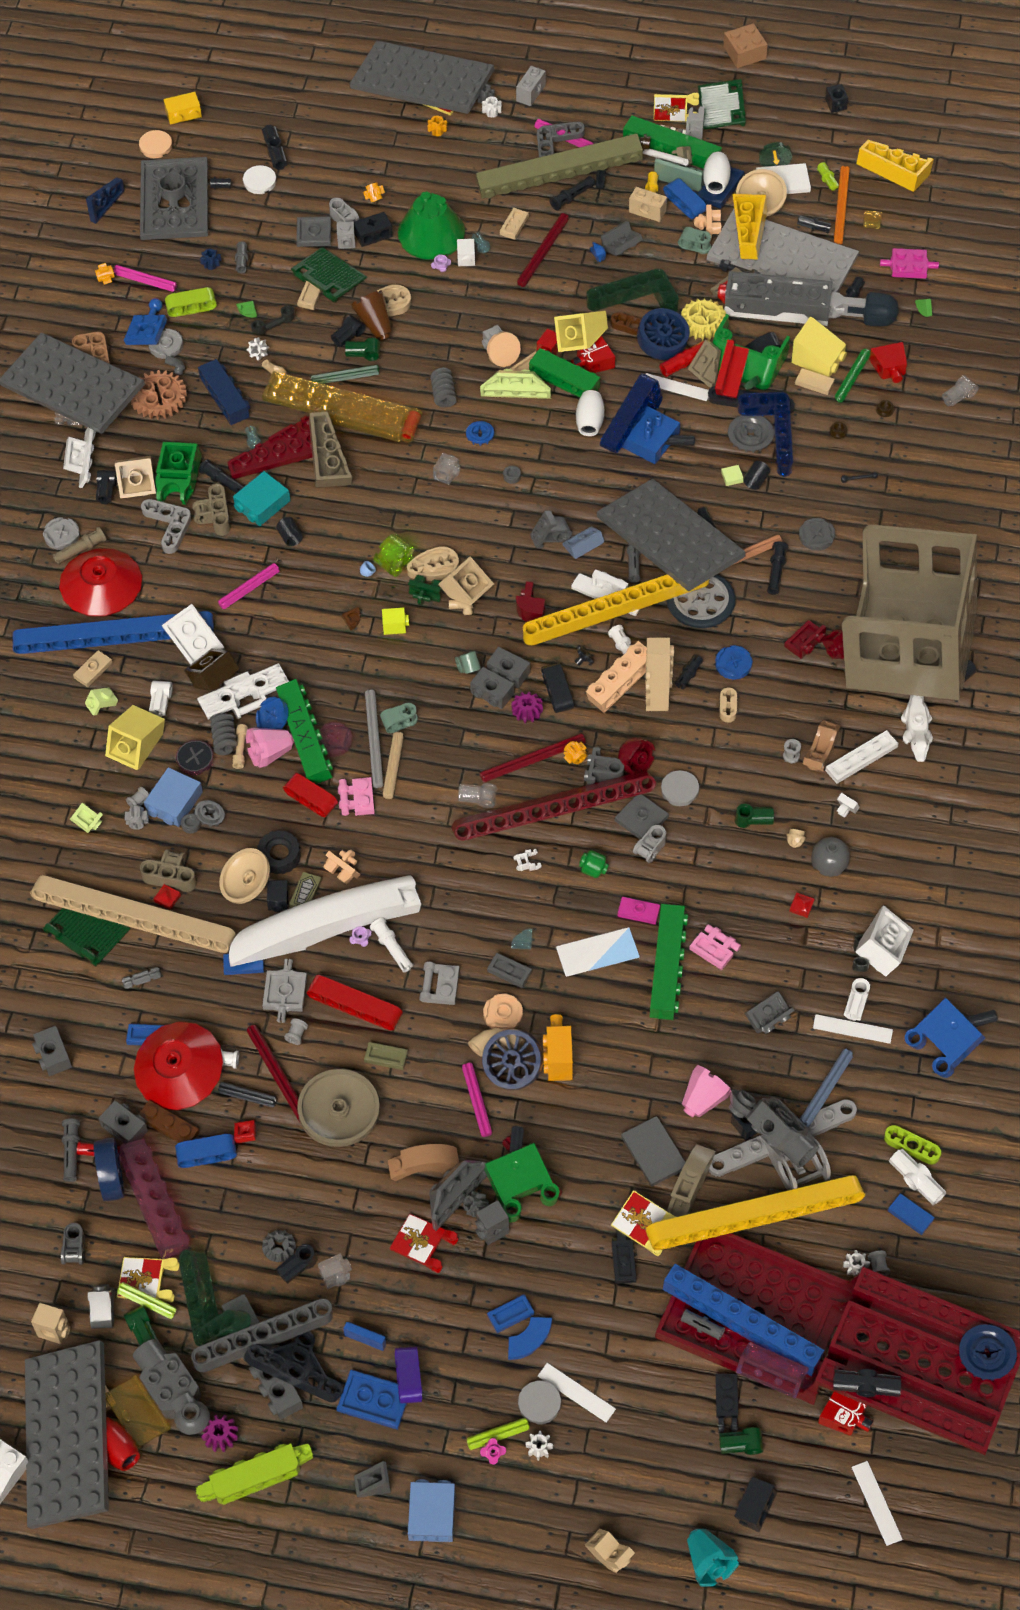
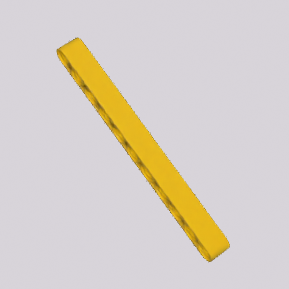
M667 574L529 621L523 625V641L527 645H536L706 587L710 579L691 591H687Z
M852 1175L655 1222L646 1227L645 1230L653 1250H663L857 1203L865 1197V1193L858 1178Z

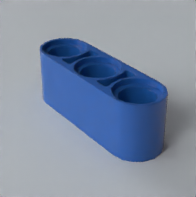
M677 178L663 187L666 197L688 218L694 219L699 214L706 212L705 202L681 179Z
M232 1134L189 1140L175 1145L177 1164L180 1168L227 1161L237 1156L235 1140Z

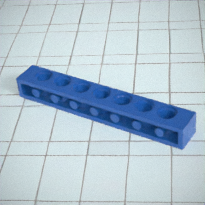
M677 1264L673 1265L666 1276L663 1284L664 1291L806 1374L813 1375L824 1354L822 1348Z

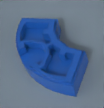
M531 1317L529 1326L524 1332L517 1336L509 1337L508 1360L529 1356L544 1344L551 1330L552 1318Z

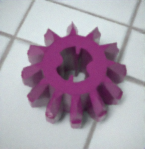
M530 691L527 694L521 692L520 696L515 695L514 701L511 703L513 716H516L518 721L523 719L524 723L527 720L533 723L534 718L539 719L540 714L543 712L541 698H538L537 693L531 695Z
M215 1414V1421L209 1420L208 1426L203 1430L204 1434L201 1437L203 1441H206L205 1445L207 1448L212 1447L213 1451L216 1452L221 1447L222 1452H225V1446L233 1448L232 1441L238 1440L236 1435L238 1427L234 1426L235 1422L233 1419L227 1421V1415L224 1414L219 1419L218 1415ZM218 1431H220L221 1433H222V1431L224 1432V1434L221 1435V1436H220L219 1434H218V1436H217L216 1433H217Z

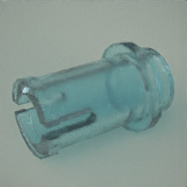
M479 232L476 233L478 238L473 234L471 239H474L477 250L481 253H487L490 250V243L485 241Z
M250 426L251 432L249 427L245 429L248 439L247 445L254 449L255 445L261 443V440L257 436L256 428Z

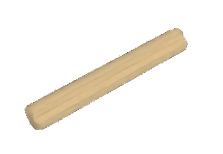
M401 732L393 733L383 789V797L385 799H392L394 795L404 738Z

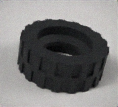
M272 831L264 835L259 841L257 850L266 855L270 865V873L278 875L291 872L300 862V845L293 834L287 831ZM275 845H284L289 850L288 856L283 860H274L270 856L271 848Z

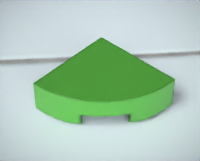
M931 299L915 300L917 309L923 316H932Z
M253 301L236 304L237 310L242 315L251 318L257 317Z

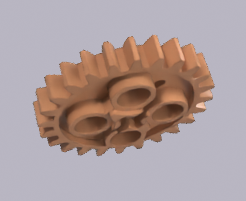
M160 370L157 371V374L151 371L149 376L144 373L145 378L141 379L144 380L145 385L131 400L133 409H137L138 414L143 413V417L149 415L150 419H152L153 416H156L157 420H159L160 416H163L165 419L166 414L173 416V411L178 413V407L183 408V403H186L185 397H187L186 386L183 380L179 379L178 375L174 377L173 372L167 375V370L163 374L160 373ZM154 384H157L159 394L163 405L159 404Z

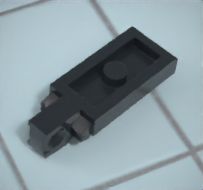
M616 1229V1237L612 1238L611 1242L615 1284L636 1283L633 1240Z

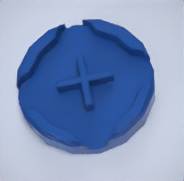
M736 645L722 648L717 653L715 659L716 669L719 674L732 680L747 676L751 671L753 663L748 650Z
M269 697L261 703L260 706L262 707L260 710H257V727L281 730L288 718L287 704L280 698Z

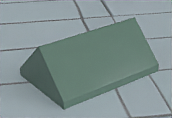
M655 159L654 172L659 175L658 180L671 183L679 178L689 188L698 192L705 185L703 170L678 165V163L663 159Z

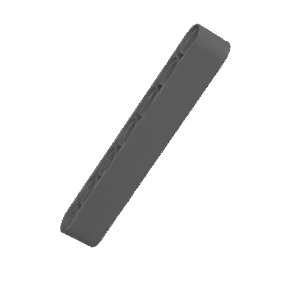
M319 1299L199 1346L193 1350L191 1355L193 1365L197 1371L207 1372L244 1357L245 1352L253 1344L268 1348L326 1325L333 1319L332 1305L326 1299ZM321 1309L328 1310V1312L323 1315L318 1313ZM301 1317L308 1318V1320L303 1323L298 1321ZM281 1325L288 1326V1328L285 1330L278 1329V1327ZM260 1333L268 1334L265 1338H258ZM245 1340L248 1342L245 1346H238L240 1341ZM220 1349H227L225 1354L217 1353ZM202 1356L207 1357L206 1361L197 1362L198 1358Z

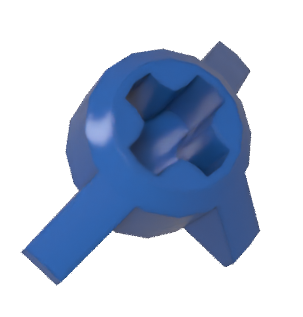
M592 242L593 247H590V251L595 256L597 262L605 260L606 252L604 247Z

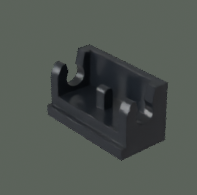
M754 1477L751 1478L734 1515L736 1519L740 1520L739 1524L760 1532L777 1495L774 1485Z

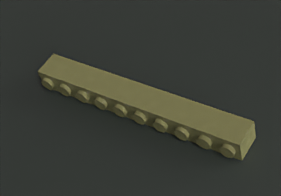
M633 134L476 173L477 185L482 199L491 198L516 190H524L532 186H540L548 182H556L581 174H589L597 170H605L609 167L637 162L643 159V149L638 134Z

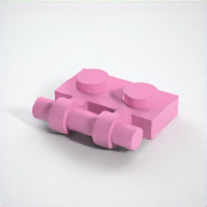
M371 777L352 779L353 786H348L345 779L339 780V808L342 815H349L350 809H355V816L374 814ZM348 795H354V800H348Z
M708 924L704 931L709 933V935L707 936L701 932L690 945V950L720 970H723L734 954L729 949L732 948L738 952L741 945L736 942L735 938L723 934L721 929L714 928ZM718 939L719 941L723 942L724 944L721 945V944H719L718 942H716L715 940Z

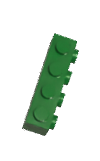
M539 348L529 362V370L534 371L542 380L579 398L585 391H598L600 388V377L595 373L589 372L579 365H574L566 359L552 354L550 351Z

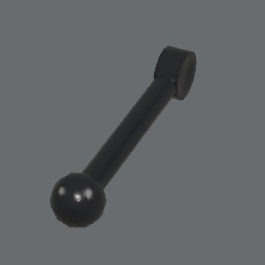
M873 472L872 474L851 477L843 475L841 476V482L846 483L848 480L863 478L876 479L878 473Z

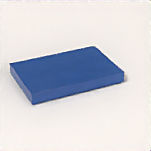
M350 1370L337 1406V1412L398 1430L407 1403L399 1402L397 1383Z

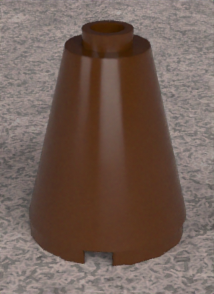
M382 290L361 297V302L358 304L356 301L351 304L352 309L376 339L383 341L390 337L392 329Z

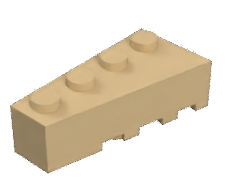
M647 638L645 674L646 711L669 710V688H672L674 645H670V638Z

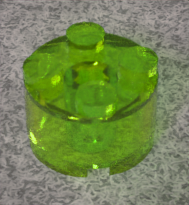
M395 533V536L392 534L379 546L381 551L379 554L375 553L373 561L390 575L398 577L402 572L401 568L414 558L412 556L414 547L397 533Z

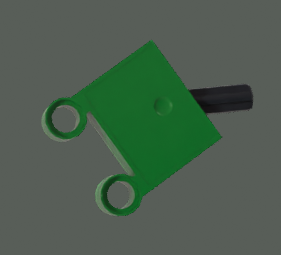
M520 1126L512 1127L509 1154L486 1163L484 1168L498 1201L511 1223L516 1222L520 1218L522 1207L519 1201H517L518 1199L541 1190L540 1200L542 1204L553 1206L557 1203L560 1192L558 1186L552 1182L535 1144L533 1143L522 1148L524 1128ZM546 1191H552L554 1192L555 1196L553 1198H547L544 1195V1193ZM509 1207L516 1208L517 1213L513 1215L507 1213L506 1209Z

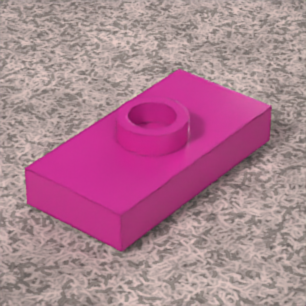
M622 897L618 917L656 925L660 905Z

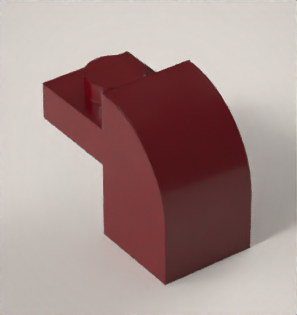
M526 581L525 588L521 589V596L516 595L517 614L526 622L543 617L545 614V599L533 597L534 585L533 582Z

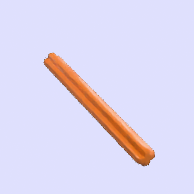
M842 166L840 169L834 243L839 245L843 243L850 169L848 166Z

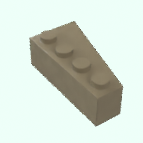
M328 412L310 413L309 427L316 488L351 485L352 475L347 467V462L341 451V446L335 435Z

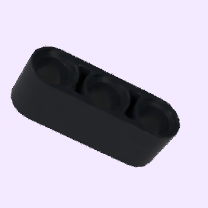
M556 663L541 667L542 677L554 712L559 713L574 709L573 699L561 664Z

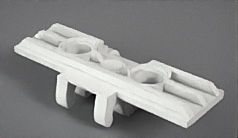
M278 663L252 675H249L247 671L224 681V687L197 698L207 719H210L215 714H223L230 710L239 719L241 715L262 707L260 705L266 700L265 695L276 691L277 686L287 683L289 680ZM260 680L266 682L265 685L261 687L256 686L255 684L257 681ZM224 695H229L230 700L223 701L221 698ZM248 695H252L253 699L259 698L255 702L237 708L240 705L239 700Z

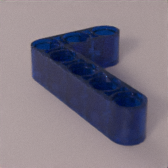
M643 373L639 375L600 441L601 447L617 454L646 406L654 410L659 408L663 396L658 380Z
M784 392L741 394L738 398L737 408L740 415H773L776 471L782 477L789 476L793 468L789 396Z

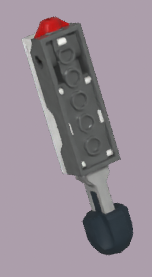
M729 271L728 280L718 287V298L725 304L726 314L734 317L804 324L809 317H812L821 325L827 326L828 318H837L843 315L863 317L865 325L880 327L892 324L899 313L897 300L891 295L869 292L866 299L844 297L838 292H832L833 281Z

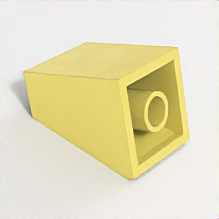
M606 311L554 317L558 352L588 349L608 329Z
M809 317L794 339L791 363L830 377L832 373L835 374L838 370L839 363L843 362L846 358V344L814 318Z
M132 705L109 725L105 756L135 770H139L163 735L165 719Z

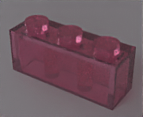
M749 1342L740 1357L736 1373L796 1399L804 1385L809 1368Z

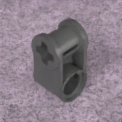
M70 1223L64 1229L63 1246L61 1248L62 1265L66 1263L84 1264L86 1238L82 1227L77 1223ZM74 1232L79 1233L78 1237L70 1238Z

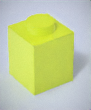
M404 608L382 609L384 635L406 633V626H409V617L405 615Z

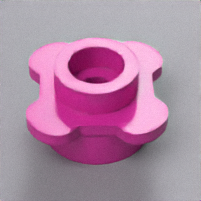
M490 1438L484 1447L480 1449L481 1456L487 1457L490 1464H496L498 1458L506 1453V1448L500 1446L495 1438Z

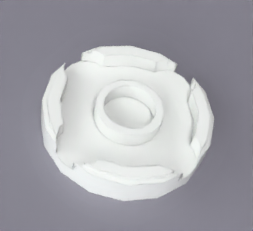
M254 166L244 173L243 183L249 192L264 194L265 191H271L275 187L276 175L267 166Z

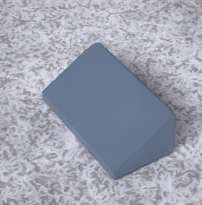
M591 526L562 544L577 559L603 544L604 539L601 531Z

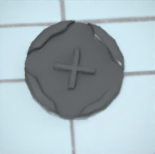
M811 518L806 520L800 527L799 539L808 549L824 550L830 547L835 540V529L830 522H825V519Z

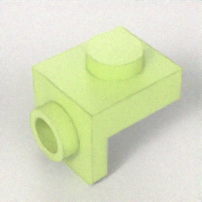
M109 687L94 689L90 691L85 704L92 715H97L100 708L116 706L118 699Z
M82 803L70 820L89 833L92 828L96 830L101 824L100 818L103 814L101 812L96 814Z

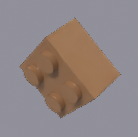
M754 23L724 32L723 47L737 68L767 58L768 44Z

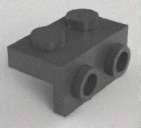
M625 221L601 235V240L605 251L617 256L621 255L625 250L636 246L637 243L642 241V236L632 231L629 222Z
M777 991L744 1014L756 1033L764 1032L767 1034L775 1029L774 1024L779 1021L783 1023L791 1018L790 1013L795 1010L793 1007L789 1008L779 991Z

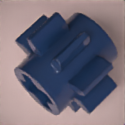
M207 249L201 252L200 263L204 264V269L213 270L220 266L219 261H222L221 254H217V250Z

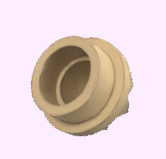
M790 829L789 834L786 835L789 845L793 848L800 847L806 839L804 837L805 832Z

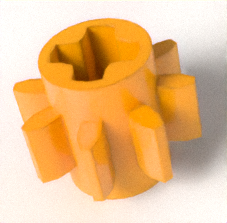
M433 116L431 120H428V132H432V136L443 135L444 132H447V120L443 121L442 116Z
M376 182L365 186L367 191L363 193L366 200L370 199L371 202L383 199L381 195L385 193L383 185L378 186Z
M106 263L98 265L99 269L95 270L98 282L103 281L104 285L111 283V279L115 278L112 266H107Z
M572 741L564 748V758L569 764L572 762L573 764H580L587 757V752L585 751L587 748L582 742Z

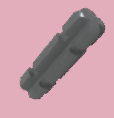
M154 967L150 969L151 971L145 970L132 974L133 977H123L122 983L124 988L128 989L133 987L132 985L134 984L137 986L149 982L152 978L154 980L160 978L159 968Z

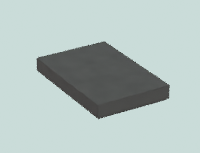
M657 1116L621 1134V1138L651 1187L682 1171L686 1162Z

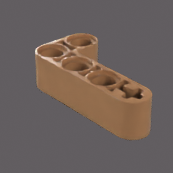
M102 332L80 334L72 339L74 348L110 364L106 340Z

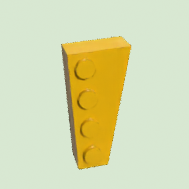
M867 140L859 148L856 164L914 192L930 175L934 159L928 157L926 160L919 158L920 155L913 153L912 156L903 153L904 150L898 148L892 150L889 149L888 145Z
M733 194L741 259L758 260L767 214L766 195Z

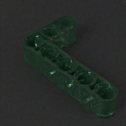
M653 269L589 289L586 293V306L591 311H598L654 294L661 308L670 309L678 313L679 298L664 270Z
M183 1250L179 1256V1266L195 1344L202 1346L248 1328L251 1323V1317L247 1312L226 1310L218 1315L206 1254L199 1251Z

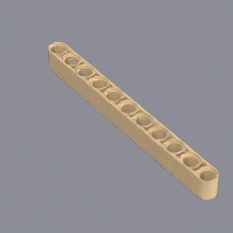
M44 875L38 877L30 892L34 899L220 953H227L233 939L236 937V933L231 928Z

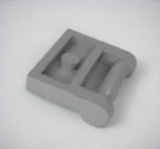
M425 962L423 968L425 971L423 990L420 993L419 1000L426 1003L455 1005L459 966ZM433 973H438L436 994L430 993Z

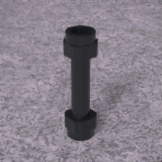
M724 259L721 260L719 269L724 272L731 271L737 267L745 273H761L755 269L750 271L730 264L731 261Z

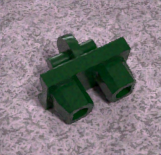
M416 575L414 580L410 579L408 582L409 594L413 595V598L418 599V605H423L424 601L430 602L431 600L440 602L441 587L438 584L441 581L434 579L429 585L426 584L424 576Z

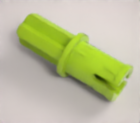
M822 162L817 166V170L822 176L821 179L823 182H826L831 191H835L839 185L834 178V173L829 170L825 162Z

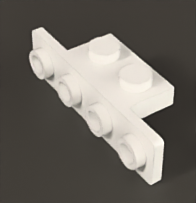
M87 428L85 431L84 441L68 437L66 442L63 469L80 474L79 488H83L84 484L89 482L91 473L88 471L92 465L90 455L94 449L92 441L96 431Z
M595 569L592 578L578 574L571 588L596 599L628 588V583L622 579L612 577L606 572ZM640 609L630 612L629 614L636 616Z

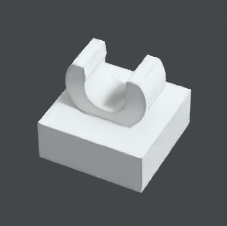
M843 793L837 799L840 804L837 812L844 818L849 811L856 814L860 808L857 802Z

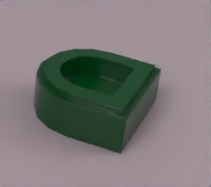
M756 376L744 384L743 388L745 391H749L761 382L760 378Z

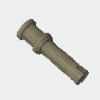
M97 527L90 534H84L81 537L82 539L52 554L55 562L59 565L81 551L93 549L94 545L107 541L101 528Z

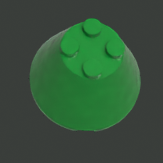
M427 191L422 192L421 196L415 199L398 227V239L402 248L412 256L421 259L432 260L437 255L449 256L457 251V239L465 238L464 224L446 202V199Z

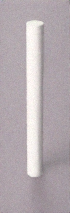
M645 149L643 151L645 155L686 166L689 163L688 159L653 149Z

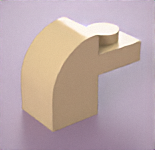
M598 1529L585 1544L588 1550L603 1565L615 1573L621 1570V1568L626 1567L631 1561L630 1558L635 1554L630 1547L619 1544L609 1531Z

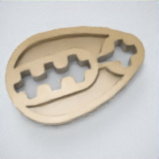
M389 285L377 290L378 292L382 290L385 301L388 302L386 303L388 316L403 314L410 308L411 294L404 286Z
M448 547L429 549L414 557L407 564V574L413 579L416 575H421L426 578V581L434 579L443 580L459 566L458 555Z

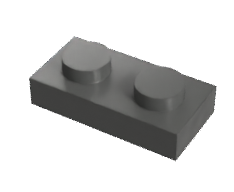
M496 953L487 968V972L523 988L532 973V969Z

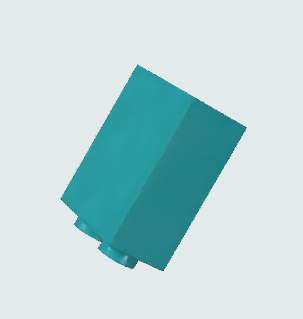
M263 471L233 496L234 508L239 513L242 512L246 515L250 522L261 526L290 502L289 490Z

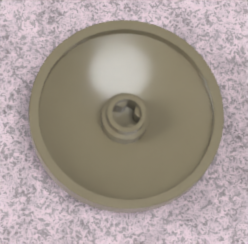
M333 1069L316 1075L304 1086L298 1099V1117L301 1126L312 1139L327 1146L343 1147L361 1141L373 1130L379 1117V1098L374 1086L364 1076L351 1070Z

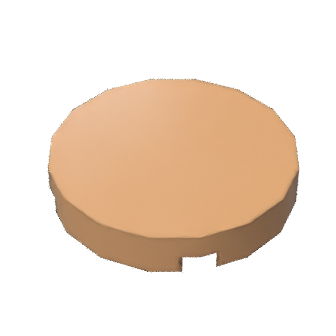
M153 130L145 133L140 138L139 148L146 157L161 158L164 154H168L171 151L172 139L164 131Z
M504 331L493 335L487 345L488 358L492 363L501 367L512 365L519 357L521 350L518 338L512 333Z
M509 994L495 995L486 1002L483 1008L484 1020L491 1029H515L523 1018L521 1003L517 1001V998Z

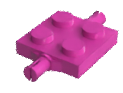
M893 248L891 260L880 259V266L890 267L892 277L926 279L928 268L938 269L939 262H929L927 250Z

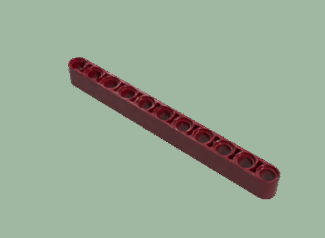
M640 771L460 818L452 823L451 830L458 840H469L648 793L654 790L656 781L648 772ZM649 778V782L646 785H642V781ZM631 783L630 788L624 790V785ZM608 788H613L609 795H605ZM594 792V797L587 799V795ZM576 797V801L573 804H568L571 798ZM558 802L556 808L550 809L552 803ZM539 807V811L536 814L531 813L533 808ZM516 812H521V815H520L519 818H517V819H514V818H513V815H514ZM497 817H503L500 823H494ZM478 822H484L483 827L476 828ZM460 827H466L463 833H457Z

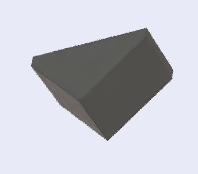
M384 1461L354 1476L357 1497L391 1493L387 1465Z

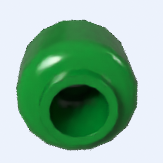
M589 850L587 853L584 852L579 862L581 872L593 878H598L601 874L605 875L609 866L606 863V856L593 850Z

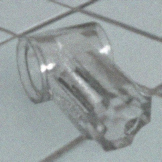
M964 375L958 379L955 386L942 394V398L948 407L954 406L965 397L968 399L973 397L979 387Z
M484 783L481 786L460 784L458 801L478 803L483 808H493L498 788L491 783Z

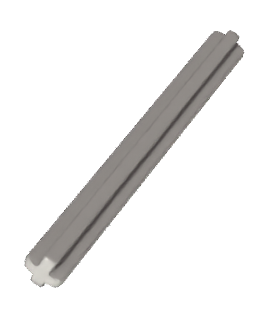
M374 690L365 691L372 780L374 788L383 787L376 697Z

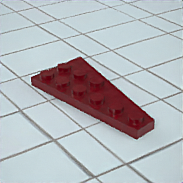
M317 408L316 410H314V413L320 412V409ZM305 415L300 418L301 421L298 423L290 424L268 437L266 442L258 443L254 449L249 452H243L228 461L227 465L231 477L237 479L313 458L309 416Z

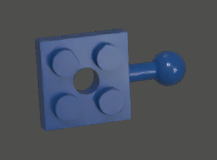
M153 298L150 300L148 315L133 316L124 338L126 345L158 344L167 322L165 315H156V312L160 311L163 306L160 299Z

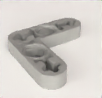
M153 499L143 501L141 509L144 516L170 523L161 544L165 553H175L190 525V511L184 507ZM164 510L171 511L168 515L161 514ZM174 528L181 529L179 533H172Z

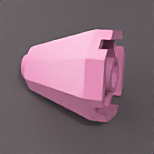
M250 728L247 729L245 738L246 744L250 743L251 748H247L248 754L254 766L259 768L269 765L292 749V744H294L292 734L287 730Z
M697 1065L692 1072L682 1105L685 1107L683 1111L692 1118L694 1116L700 1117L727 1099L731 1093V1088L716 1075H711L709 1070Z

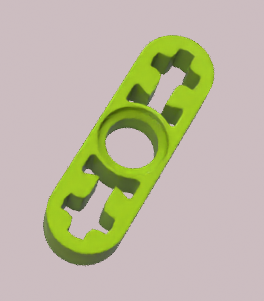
M896 1125L889 1126L886 1129L884 1140L889 1146L898 1150L903 1149L908 1155L930 1165L936 1164L940 1160L941 1149L938 1145ZM893 1133H897V1137L894 1139L890 1138ZM903 1136H904V1137H905L904 1143L901 1144V1140L903 1139ZM907 1142H917L918 1148L910 1149L907 1146ZM922 1146H925L922 1153H919L921 1151ZM934 1151V1155L932 1157H929L928 1153Z

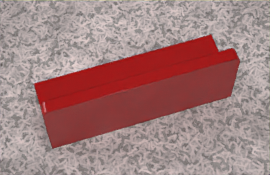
M727 340L715 391L716 395L737 398L749 349L735 346V341Z

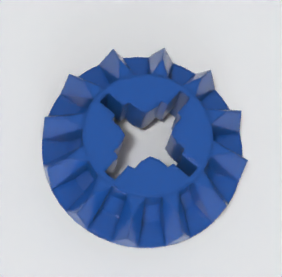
M476 421L467 427L466 436L473 445L477 443L481 446L482 443L488 444L490 440H493L494 429L487 422ZM479 430L482 432L481 437L478 436Z

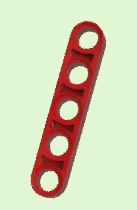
M321 975L315 976L307 990V995L313 1000L390 1031L395 1029L403 1013L399 1007Z

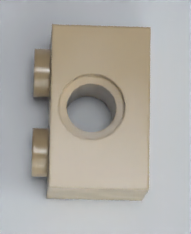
M636 187L629 198L630 213L660 222L666 212V196Z
M39 1303L31 1321L37 1336L62 1344L63 1339H66L70 1333V1326L64 1311Z

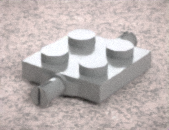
M288 959L284 960L283 970H267L262 1006L264 1010L278 1011L277 1022L279 1023L281 1021L282 1023L285 1022L286 1012L288 1011L303 1012L307 973L291 970L293 963L291 959H289V962Z

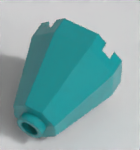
M695 1529L689 1534L687 1543L695 1578L700 1587L718 1584L716 1579L721 1576L723 1580L729 1578L739 1566L738 1556L734 1550L707 1529Z

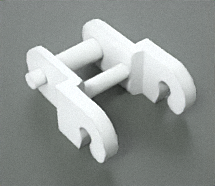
M531 849L525 850V853L516 854L513 857L518 863L516 867L518 871L526 869L532 871L541 868V863H537L536 866L535 863L531 864L528 860L529 856H534L538 853L537 849H534L533 852ZM525 859L526 864H522L521 860Z

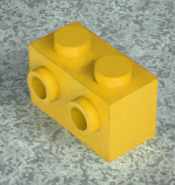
M195 92L163 99L170 125L202 117L200 104Z

